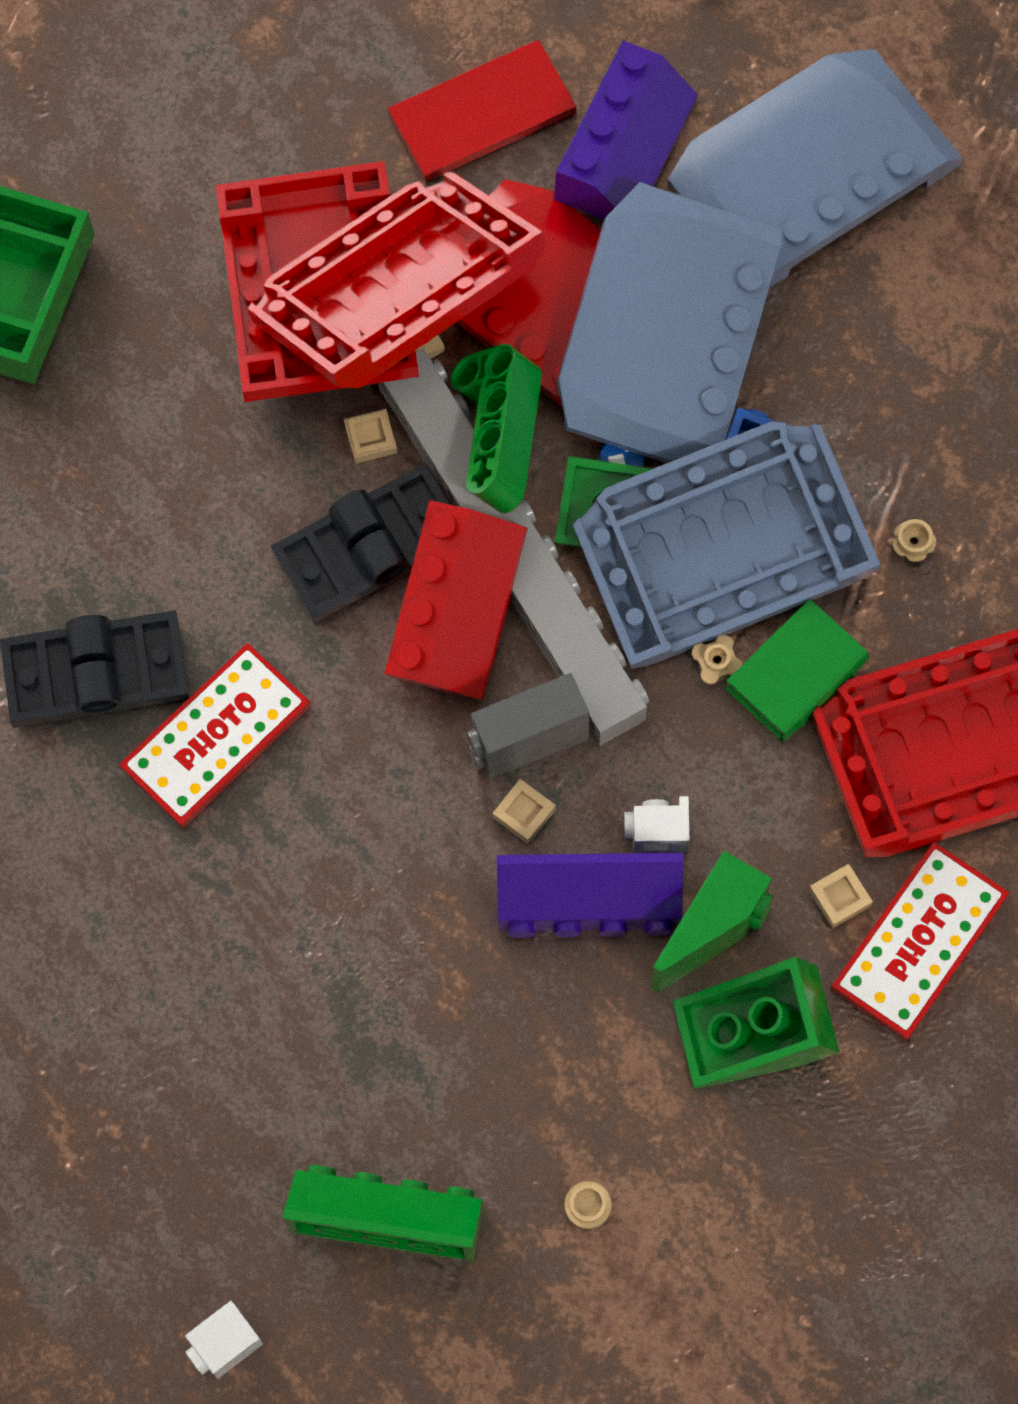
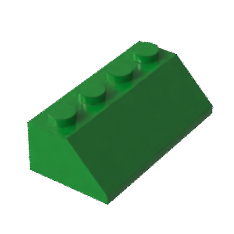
M309 1165L308 1171L296 1170L283 1213V1220L290 1233L475 1262L483 1212V1200L474 1198L475 1191L461 1187H447V1193L429 1191V1184L409 1179L401 1180L400 1186L382 1183L383 1177L365 1172H355L354 1179L336 1176V1169L320 1165Z

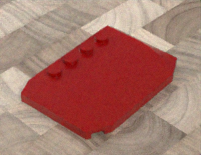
M448 172L443 174L445 182L424 188L421 181L404 186L272 274L263 285L266 294L259 304L255 305L251 302L247 309L253 323L335 386L361 388L532 271L546 243L541 230L454 172Z
M505 179L489 196L541 230L546 246L532 271L456 323L488 349L501 344H509L538 365L542 371L540 390L562 407L561 397H558L556 381L601 229L574 207L554 200V192L552 190Z
M1018 629L849 679L837 689V694L822 708L819 706L813 711L812 720L865 857L892 856L931 844L933 841H941L1018 817Z

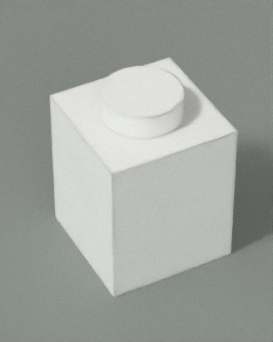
M232 1301L228 1302L185 1335L192 1345L185 1352L202 1375L210 1369L217 1379L263 1345L260 1338Z

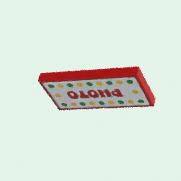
M246 643L134 749L119 766L130 779L183 829L311 707V704L249 643Z
M933 841L834 981L830 990L907 1042L1010 892Z

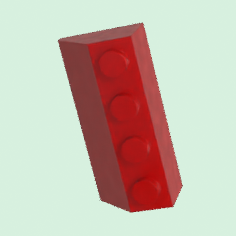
M429 500L384 674L401 682L481 701L484 700L528 528L472 509Z

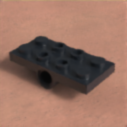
M425 463L370 493H367L366 490H356L346 494L330 507L327 516L270 545L272 553L313 623L411 572L429 500L449 504Z
M176 610L112 621L102 615H85L69 620L63 629L0 639L10 723L13 728L186 700L190 697Z

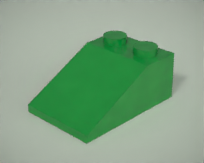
M723 851L653 966L650 988L659 993L744 940L750 928L759 931L771 910L770 904L774 898L769 893L772 878Z
M793 957L673 1000L695 1089L796 1068L840 1053L818 967L798 957Z

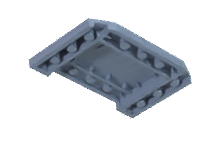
M875 49L829 54L690 141L669 176L667 187L674 194L783 230L781 248L769 287L771 288L789 276L790 268L922 183L928 187L961 166L962 157Z
M639 182L607 215L601 228L556 381L558 397H561L565 418L563 420L564 430L664 463L672 462L726 440L780 252L783 230Z
M769 422L607 487L596 498L595 504L581 519L578 518L573 524L574 531L631 669L653 665L693 649L695 645L708 643L719 636L730 634L802 605L809 599L814 600L857 583L880 570L881 567L821 425L816 424L805 427L786 425V422Z

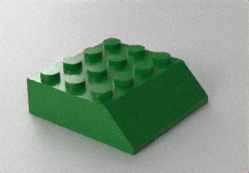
M0 186V374L35 385L95 233L88 212Z

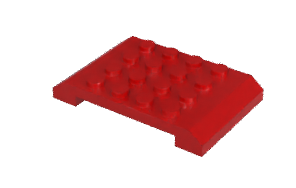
M380 161L215 185L244 403L341 389L342 387L335 386L253 323L247 308L251 302L255 305L259 304L266 294L263 285L272 274L390 196L385 162ZM416 351L403 358L366 385L419 377Z

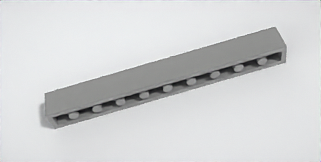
M422 348L416 352L419 377L379 383L380 391L450 505L472 509L528 528L510 602L557 678L572 673L590 712L589 730L599 746L646 721V704L650 702L648 695L637 679L631 682L623 669L627 664L618 646L614 642L608 645L600 632L604 627L597 612L592 606L585 608L578 595L581 593V589L573 574L569 570L563 572L555 560L559 555L552 540L547 534L540 536L533 523L536 522V517L528 502L523 498L513 511L501 514L468 491L466 478L474 429L467 419L470 417V412L459 393L452 395L445 383L449 379L442 364L438 359L431 361Z

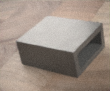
M572 673L470 713L471 729L466 731L470 744H467V747L477 770L484 767L491 780L589 739L590 712Z

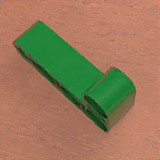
M501 344L462 358L456 364L451 374L453 388L478 405L466 487L469 492L501 514L513 511L524 497L542 379L540 367L509 344Z

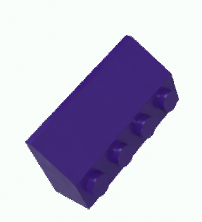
M624 40L622 41L556 170L554 200L605 219L639 182L654 187L698 95L661 54Z
M683 853L497 855L499 932L508 931V936L514 938L535 936V931H554V935L557 937H576L581 935V931L599 930V934L606 937L624 936L627 934V930H645V934L649 936L673 934V929L678 927L683 918Z

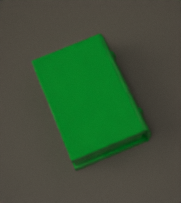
M809 599L727 679L726 683L729 685L725 690L784 743L799 728L805 727V722L812 716L813 711L820 706L821 708L837 692L840 686L847 680L854 678L855 673L869 660V654L863 646Z

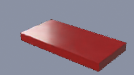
M539 39L388 107V115L425 182L576 114V105Z

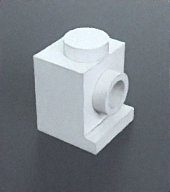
M688 796L679 797L678 805H669V802L666 800L653 799L644 801L642 806H634L633 812H624V838L633 839V853H688L690 841Z

